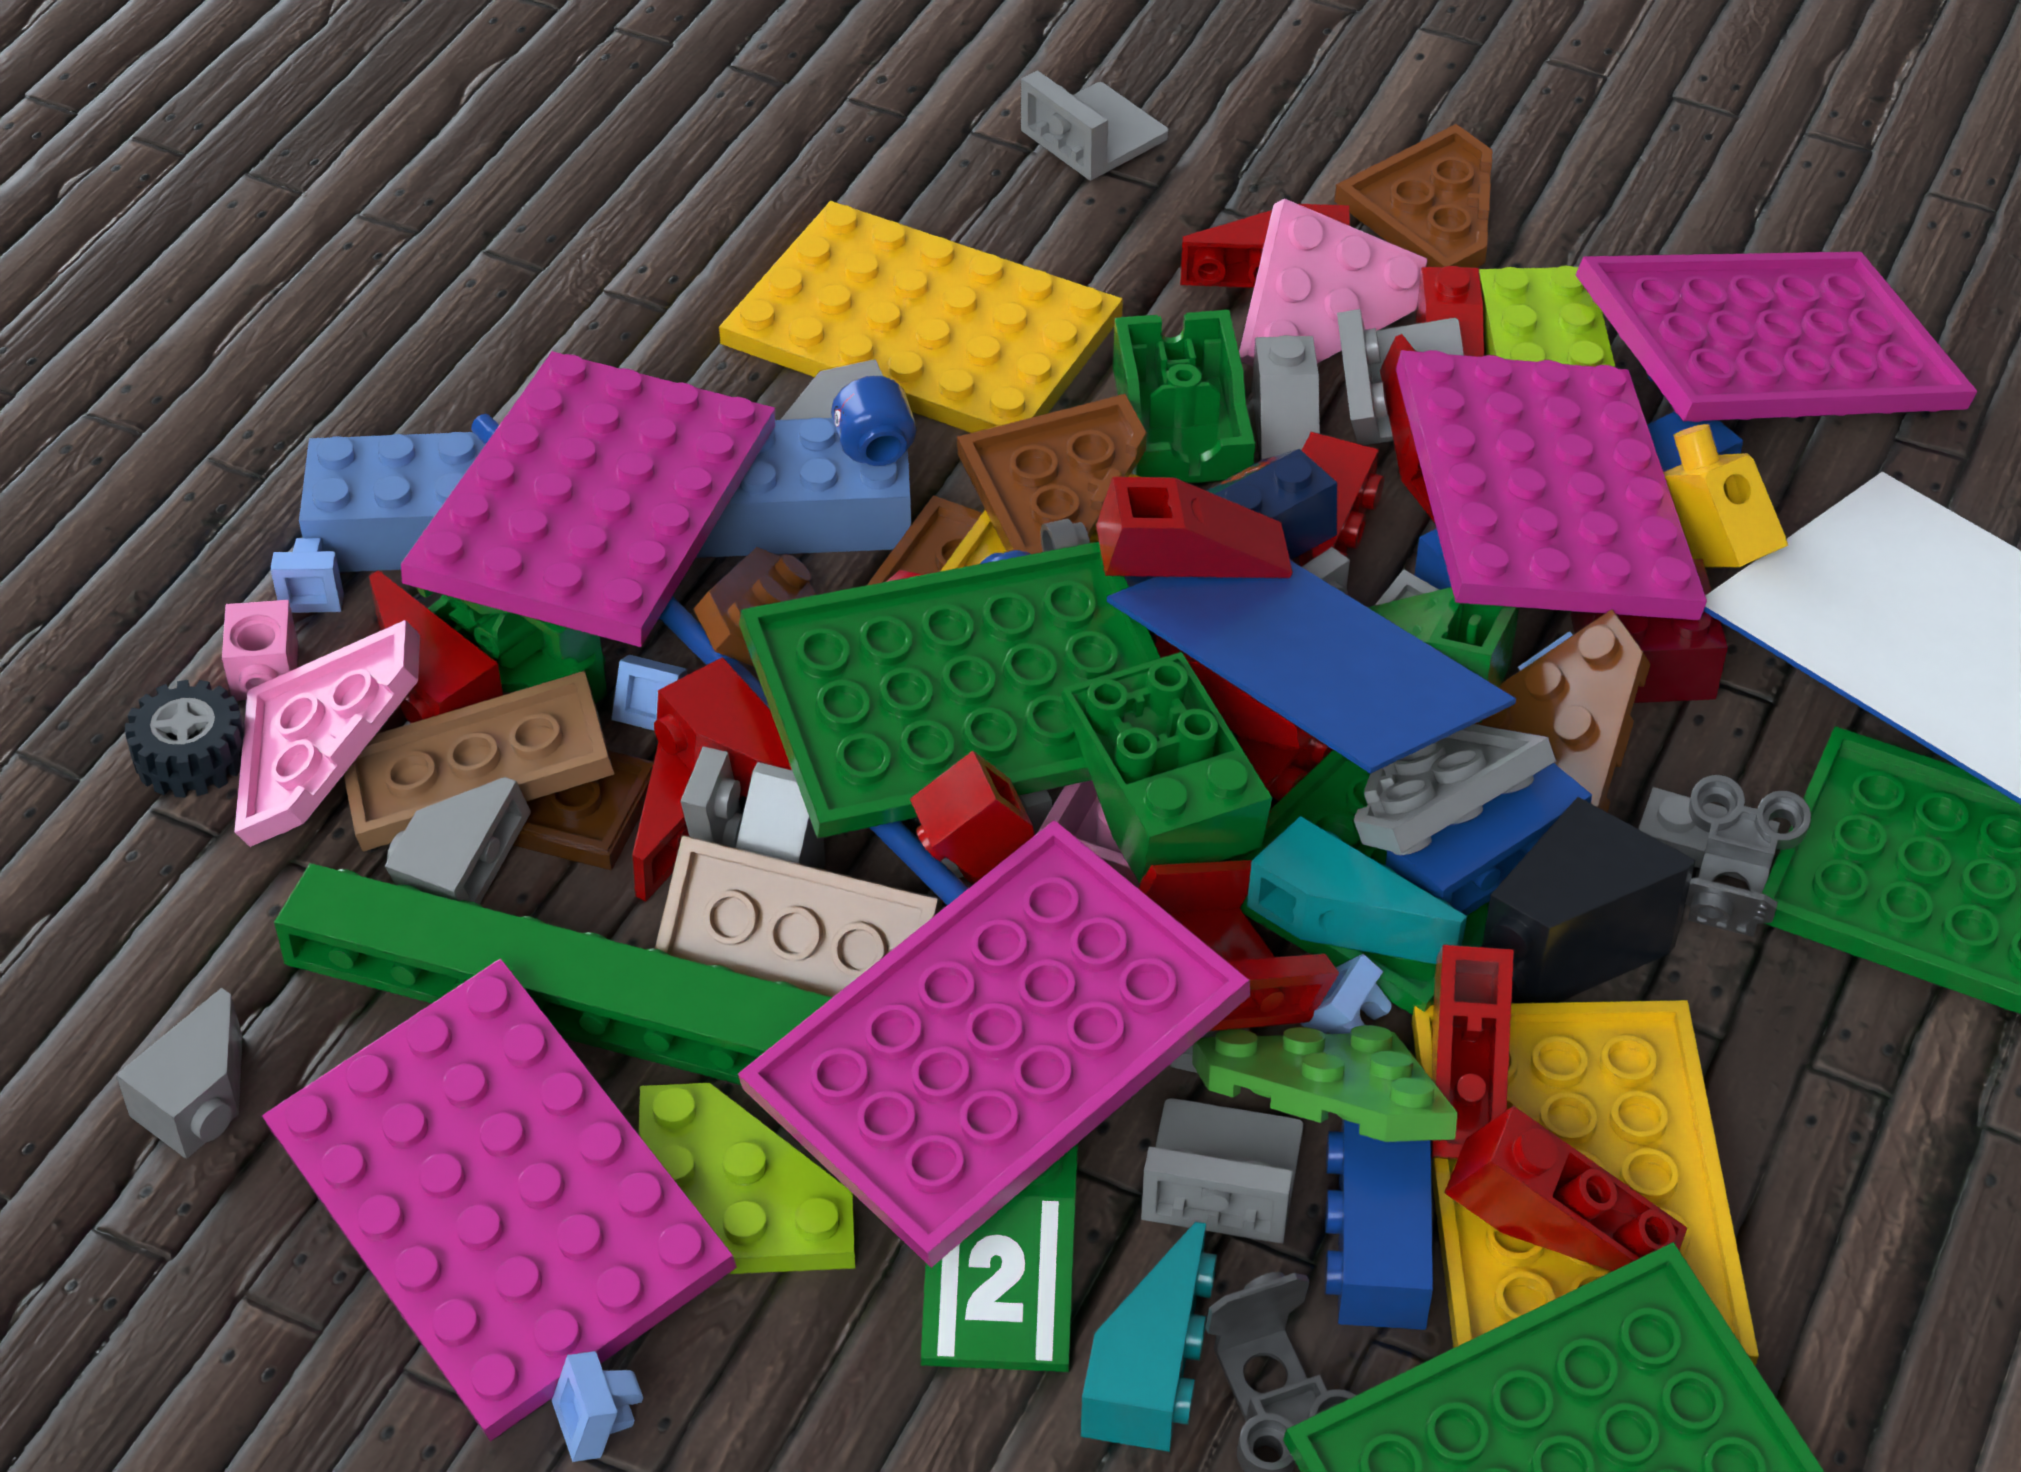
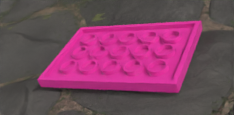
M1862 252L1583 256L1576 272V277L1590 294L1595 304L1602 310L1618 332L1620 338L1627 344L1644 367L1648 376L1652 378L1683 422L1964 410L1969 408L1978 392Z
M1401 350L1396 373L1456 603L1607 613L1612 609L1615 614L1700 620L1707 599L1629 370L1618 369L1609 365L1592 367L1561 364L1552 360L1533 362L1503 359L1494 355L1474 357L1451 355L1436 350L1425 352Z
M552 351L402 561V584L642 647L774 429L775 407L751 402L742 397H731L703 390L687 383H676L640 374L631 369H620L582 359L576 355Z
M1053 820L740 1071L738 1076L742 1089L932 1268L1250 997V983L1248 978L1063 826Z
M501 958L262 1115L273 1135L490 1442L553 1398L567 1355L596 1351L600 1364L737 1268L734 1257Z

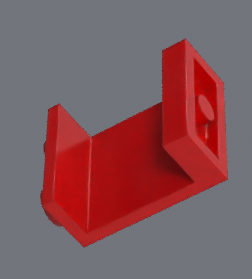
M1252 860L1151 865L1146 875L1142 878L1138 889L1249 979L1250 997L1210 1031L1311 1021L1314 1011L1322 1003L1339 972L1326 954L1275 957L1240 910L1243 901L1248 895Z

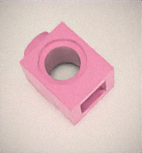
M289 600L226 604L222 661L231 697L234 696L236 701L247 700V691L297 668L298 639Z

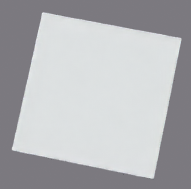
M1881 472L1786 539L1788 546L1755 560L1705 595L1707 599L1704 608L1705 613L2021 805V550L1888 474Z

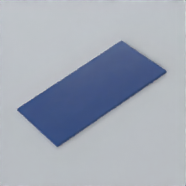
M1291 560L1293 573L1290 578L1153 577L1107 596L1109 604L1370 774L1516 703L1515 697Z

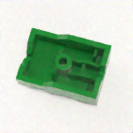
M1229 310L1188 312L1184 315L1182 332L1172 338L1162 335L1161 316L1146 315L1115 318L1113 373L1118 395L1126 394L1147 432L1146 451L1135 466L1133 474L1140 477L1177 478L1187 483L1224 481L1254 465L1255 441L1246 407L1244 372Z
M417 588L420 595H422L425 598L429 597L434 593L432 591ZM443 594L439 600L428 607L430 611L498 663L503 692H516L585 671L595 704L607 696L604 672L605 657L602 653L600 636Z

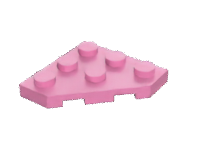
M1282 199L1273 205L1239 350L1241 362L1253 366L1255 337L1289 335L1313 336L1318 364L1342 350L1337 313L1360 309L1365 329L1376 328V331L1410 314L1417 308L1421 269L1426 267L1427 258L1290 200Z
M406 620L247 691L234 831L250 847L303 825L418 682L420 634Z

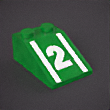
M1078 1143L932 1268L925 1263L921 1366L1069 1372Z

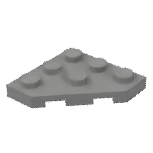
M1473 724L1371 773L1364 790L1368 805L1358 809L1354 818L1362 844L1392 851L1396 855H1407L1422 850L1431 843L1432 835L1450 824L1463 823L1477 817L1483 811L1482 805L1500 794L1516 792L1529 786L1534 781V774L1556 762L1549 738Z

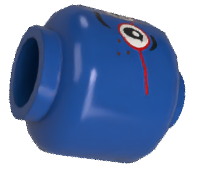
M865 376L853 380L844 386L833 399L831 415L844 453L853 461L873 466H885L901 458L914 442L917 431L914 416L904 389L895 380L883 376Z

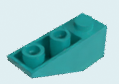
M1301 816L1257 855L1251 863L1247 907L1300 940L1436 964V958L1442 945L1462 946L1467 920L1466 915L1454 909L1445 900L1434 897L1404 879L1390 867L1376 862L1346 844L1337 835L1321 829Z
M1195 1222L1095 1332L1082 1394L1081 1437L1170 1452L1174 1424L1189 1425L1195 1379L1184 1378L1186 1359L1200 1361L1206 1316L1197 1315L1194 1312L1197 1296L1211 1298L1217 1262L1216 1254L1204 1253L1206 1223Z

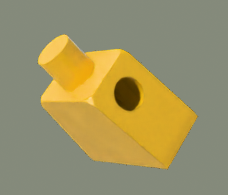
M1709 424L1693 426L1673 435L1682 464L1663 473L1693 559H1703L1705 567H1741L1788 546L1786 536L1756 463L1748 453L1718 455Z

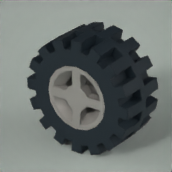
M189 680L177 681V688L169 689L167 684L157 687V695L155 697L145 694L138 700L140 709L131 708L127 715L129 723L125 724V735L130 755L140 780L147 787L153 784L155 792L165 795L169 789H172L175 797L186 798L189 790H196L197 796L208 794L207 786L214 784L219 789L228 784L227 774L233 776L239 774L244 723L234 696L229 697L225 688L217 686L212 691L208 681L199 680L196 687L190 686Z

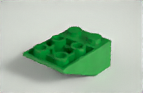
M1452 587L1368 607L1498 688L1500 687L1511 665L1519 607L1456 603Z
M1182 652L1062 688L1061 695L1111 835L1139 884L1151 865L1218 862L1262 847L1272 796Z

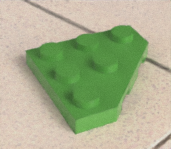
M1362 1025L1352 1028L1351 1033L1324 1034L1322 1031L1313 1028L1294 1027L1285 1030L1283 1035L1257 1036L1246 1030L1228 1029L1217 1032L1216 1037L1200 1038L1193 1044L1192 1065L1209 1091L1235 1097L1240 1094L1241 1087H1245L1257 1095L1271 1098V1109L1319 1123L1328 1119V1112L1335 1113L1346 1121L1360 1124V1135L1384 1142L1455 1139L1457 1111L1395 1032H1391L1384 1027Z

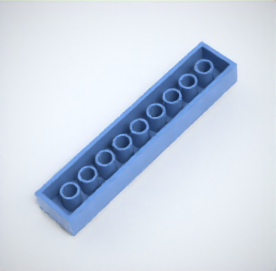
M833 418L775 420L774 429L696 558L747 556L756 547L773 554L893 550L911 526L908 450L901 458L885 466L853 461L844 453ZM473 432L309 438L299 516L302 538H322V551H335L339 572L401 570L402 561L485 444Z

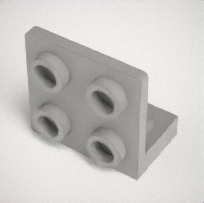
M1038 70L1021 78V131L1090 181L1168 139V128L1103 82H1097L1072 95Z
M1360 309L1339 312L1337 317L1350 419L1357 444L1369 445L1393 441L1380 368L1394 338L1403 334L1417 352L1436 350L1446 354L1464 356L1459 321L1456 318H1449L1376 331V328L1365 329Z
M1174 1098L1167 1099L1164 1103L1156 1146H1149L1143 1177L1141 1220L1188 1228L1195 1222L1206 1223V1231L1283 1244L1303 1134V1122L1296 1118Z

